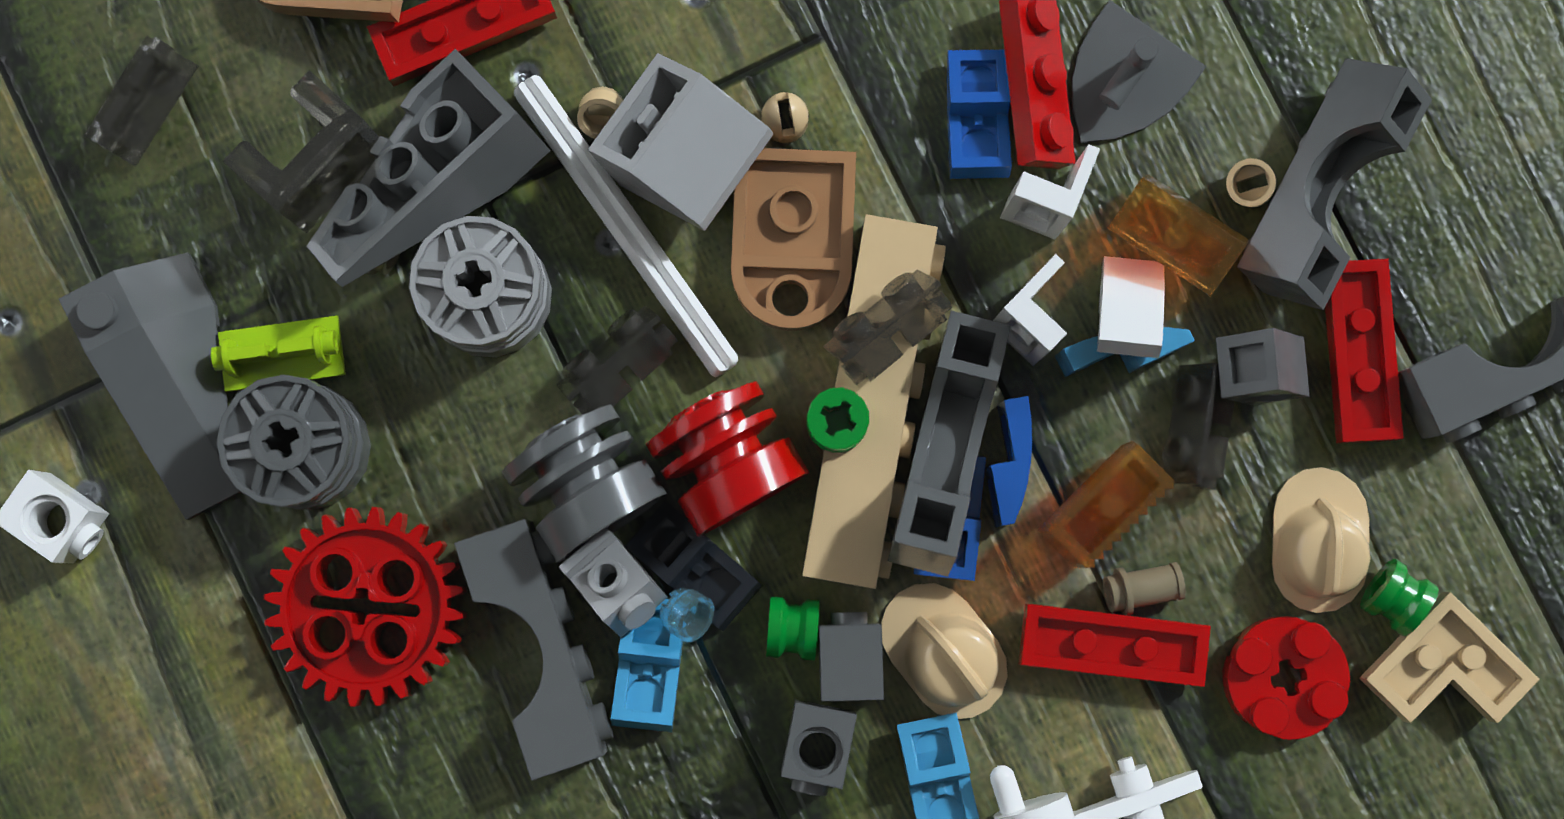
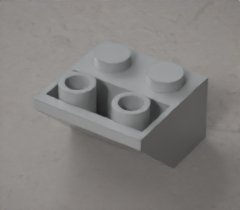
M657 53L588 148V151L619 186L705 231L774 133L767 125L702 74Z

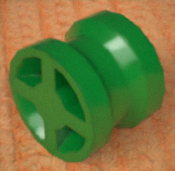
M843 387L829 388L819 393L811 402L806 417L807 432L812 442L820 449L831 453H843L855 448L866 435L870 423L869 410L864 400L854 391Z
M1391 559L1371 580L1362 596L1360 608L1371 616L1381 614L1390 620L1392 630L1401 636H1407L1426 618L1436 601L1439 589L1437 585L1428 579L1417 580L1410 576L1405 564L1397 559Z
M770 597L766 657L779 658L787 652L797 653L803 660L815 661L819 600L807 599L801 605L788 604L783 597Z

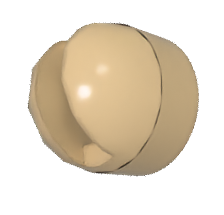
M603 86L592 88L580 101L577 114V122L582 132L596 139L622 103V96L614 89Z
M781 92L771 96L765 102L761 112V121L774 133L771 137L772 140L780 143H790L799 139L807 129L809 120L808 108L799 96L793 93ZM779 103H789V113L793 128L782 130L778 108Z
M1253 158L1244 159L1236 163L1229 171L1226 187L1230 197L1239 205L1258 207L1265 204L1273 196L1276 189V177L1271 167L1264 161ZM1266 175L1268 185L1256 187L1242 193L1238 192L1236 183Z

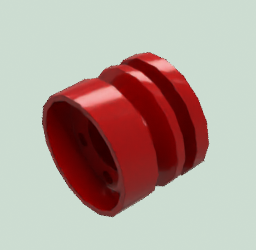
M757 381L747 383L735 389L718 391L696 402L674 416L660 433L646 443L654 459L666 456L676 450H681L683 455L661 471L666 480L677 479L692 472L696 476L698 483L684 493L678 502L697 536L706 534L740 516L809 474L789 437L778 439L763 446L757 438V435L777 418L773 408L763 410L748 418L745 417L743 412L754 406L764 397V393Z

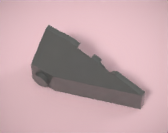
M456 49L410 90L400 105L406 112L389 139L382 136L378 138L370 150L375 160L359 184L355 183L344 189L307 245L320 264L341 287L424 240L442 224L462 218L505 193L551 151L512 106Z
M187 252L113 270L59 298L85 354L185 520H190L242 493L235 488L221 467L217 437L221 417L228 408L224 389L222 370L215 371L211 361V348L219 346L217 327H220L217 305L191 254Z

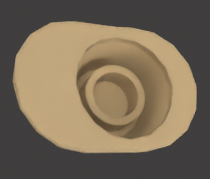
M1323 467L1306 469L1288 479L1276 496L1273 511L1272 551L1274 581L1283 597L1299 609L1315 613L1336 611L1353 601L1365 583L1371 560L1367 503L1356 483L1341 472Z
M936 583L915 584L899 592L887 605L881 622L882 645L892 664L922 702L939 715L957 712L958 719L973 718L993 706L1002 695L1008 677L1006 656L998 640L966 600L953 589Z

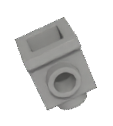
M607 527L599 531L559 566L601 620L620 637H623L631 629H636L649 621L655 613L656 607L668 598L630 550Z

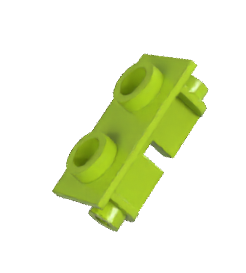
M337 315L218 332L219 346L211 348L212 365L215 371L222 370L225 392L244 390L257 380L278 375H289L309 380L346 375L339 316Z

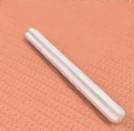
M534 75L521 82L514 89V96L709 373L714 377H718L733 368L738 362L736 352L612 177L588 151L590 146L541 77Z

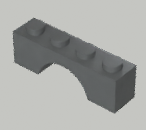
M1345 59L1335 80L1329 85L1324 101L1308 132L1300 140L1298 151L1281 184L1276 187L1271 197V203L1256 232L1247 242L1244 254L1237 266L1264 294L1324 310L1351 258L1335 241L1331 229L1332 208L1337 195L1349 178L1366 164L1386 155L1405 152L1432 101L1431 97L1408 68Z
M1564 296L1551 301V328L1547 341L1539 354L1523 367L1513 368L1494 364L1479 356L1467 344L1463 343L1398 371L1400 395L1422 440L1443 435L1447 443L1457 441L1482 429L1478 421L1480 417L1497 410L1502 419L1528 409L1536 404L1532 394L1550 385L1555 394L1564 391Z
M955 311L950 312L888 557L889 562L948 577L957 558L971 498L970 491L978 452L998 383L1011 325Z
M523 519L455 542L454 544L473 602L497 604L517 613L532 628L541 647L543 672L539 688L530 704L512 720L531 781L603 756L608 751L605 740L614 737L611 723L603 703L595 705L592 703L586 681L594 679L590 659L583 644L573 646L566 624L575 620L573 608L565 587L554 588L547 565L555 563L556 560L538 530H535L533 521Z

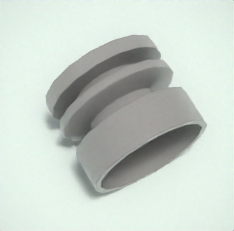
M465 216L442 224L423 240L411 263L409 289L417 313L434 333L438 334L450 345L472 356L500 357L522 349L539 334L550 313L552 287L544 264L515 228L495 218ZM481 271L492 281L482 285L481 296L475 297L465 287V284L474 282V272Z

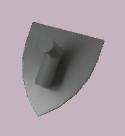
M1109 0L1093 22L1078 51L1072 76V113L1080 144L1115 140L1147 128L1170 113L1190 91L1207 66Z

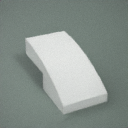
M1104 256L1098 312L1100 313L1097 352L1159 358L1162 349L1164 322V262Z

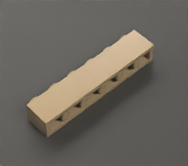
M865 215L835 388L843 387L857 393L864 400L869 410L870 423L866 435L855 448L843 453L823 451L802 571L803 577L876 589L878 577L889 579L892 562L888 561L892 542L884 541L888 517L898 519L905 490V483L894 481L898 457L910 458L915 432V423L905 421L909 398H920L925 374V363L915 362L918 340H930L936 308L935 304L925 303L929 280L940 281L946 246L935 244L937 226Z

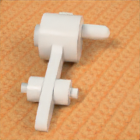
M1132 756L1118 760L1120 770L1110 775L1116 796L1073 811L1066 792L1043 795L1023 801L1011 768L1000 765L995 767L990 774V781L1000 809L999 812L993 815L994 819H1120L1123 817L1124 819H1164L1160 804L1198 790L1203 786L1197 770L1184 772L1153 783L1147 765L1135 766Z

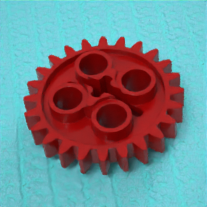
M379 507L371 508L366 523H363L357 508H346L344 526H341L332 515L321 516L324 534L320 536L312 529L302 528L300 534L306 548L301 550L285 546L282 552L292 563V566L289 570L271 569L270 575L283 583L282 592L264 594V600L280 605V614L271 616L264 620L265 626L282 627L284 635L277 639L271 645L272 650L291 648L294 655L288 660L283 669L286 672H292L305 667L308 670L302 684L305 690L312 689L322 681H325L324 700L326 701L336 700L345 688L347 689L349 706L356 707L361 705L366 690H369L374 704L379 706L387 703L388 686H391L401 699L411 695L409 677L414 678L422 685L430 684L433 680L426 664L431 662L442 667L447 666L450 660L440 649L441 644H456L462 640L457 633L448 628L450 621L467 618V612L451 607V599L466 593V587L449 586L447 580L449 576L460 568V565L456 562L440 564L438 558L446 549L447 544L445 541H437L426 546L424 541L429 531V526L420 523L407 533V514L397 512L390 520L388 526L385 525L383 508ZM341 555L350 562L353 575L349 584L345 588L338 590L330 585L327 579V568L334 558ZM399 561L407 563L414 573L412 588L402 596L393 593L387 584L389 569ZM368 594L369 600L374 602L417 605L420 608V614L412 617L377 613L369 614L365 618L364 612L357 610L315 607L313 599L316 596L362 599L366 598ZM330 617L337 618L345 628L346 637L344 643L336 651L326 648L320 639L321 626ZM391 622L399 624L407 635L406 648L397 657L388 655L380 644L381 632Z

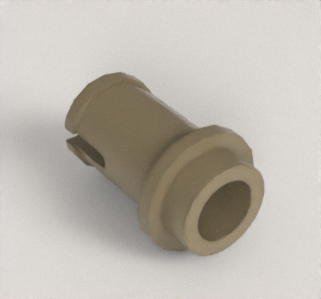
M1177 562L1132 572H1126L1123 567L1116 568L1113 571V575L1103 578L1104 596L1111 612L1121 611L1123 615L1128 616L1132 615L1134 608L1185 599L1184 577Z

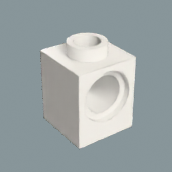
M28 470L0 509V527L52 563H75L77 558L79 560L84 559L98 545L104 532L100 526L109 513L52 473ZM60 505L66 515V524L64 529L57 536H54L48 529L47 518L50 511L55 506Z

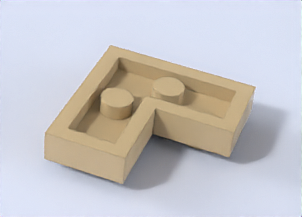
M1442 592L1436 598L1433 607L1422 623L1409 635H1400L1359 678L1403 722L1412 723L1449 683L1489 722L1499 723L1540 680L1451 592Z

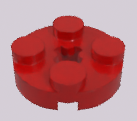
M1274 616L1249 625L1237 637L1239 640L1232 647L1230 656L1226 657L1222 678L1227 700L1235 714L1244 722L1249 723L1257 731L1280 739L1292 740L1306 738L1322 731L1335 718L1344 713L1349 702L1347 694L1350 687L1349 666L1341 646L1324 626L1297 617ZM1287 660L1291 668L1299 669L1301 674V680L1295 683L1296 690L1290 694H1287L1284 687H1273L1271 683V676L1280 672L1279 662Z

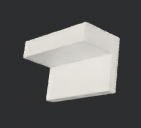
M1088 144L1071 168L1064 187L1023 172L1010 193L1000 218L1056 240L1074 217L1100 148Z
M1056 254L993 320L1011 325L1007 342L1032 366L1048 354L1067 334L1031 300L1065 263Z

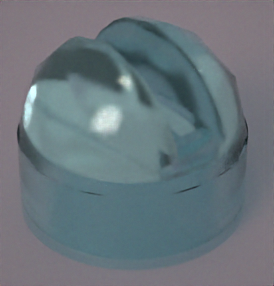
M684 587L673 590L669 593L671 598L667 604L662 603L660 606L662 624L671 634L682 641H696L705 634L712 623L714 604L711 599L696 590Z

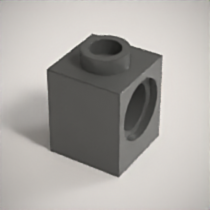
M1276 328L1216 338L1221 398L1249 405H1258L1310 397L1304 337Z
M867 612L831 613V625H818L821 701L884 700L882 624H868Z
M795 699L781 768V777L792 779V790L811 795L827 796L829 787L843 789L857 718L855 711ZM824 733L834 741V755L826 764L813 766L806 763L800 756V744L809 734Z

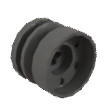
M278 375L257 380L236 394L221 417L217 437L221 467L236 489L256 502L306 511L332 506L353 492L367 470L371 449L367 424L351 401L332 389L312 380L289 375ZM284 430L299 434V439L291 443L293 454L278 450V445L286 441Z
M611 404L586 414L572 416L554 425L532 440L526 446V449L502 471V474L511 486H516L538 477L539 480L518 497L523 507L533 506L549 499L555 504L556 508L542 519L536 526V529L557 562L568 559L599 531L607 527L614 533L668 495L645 459L630 463L621 468L615 463L614 459L624 452L633 442V438L628 431H623L603 441L600 437L621 420Z

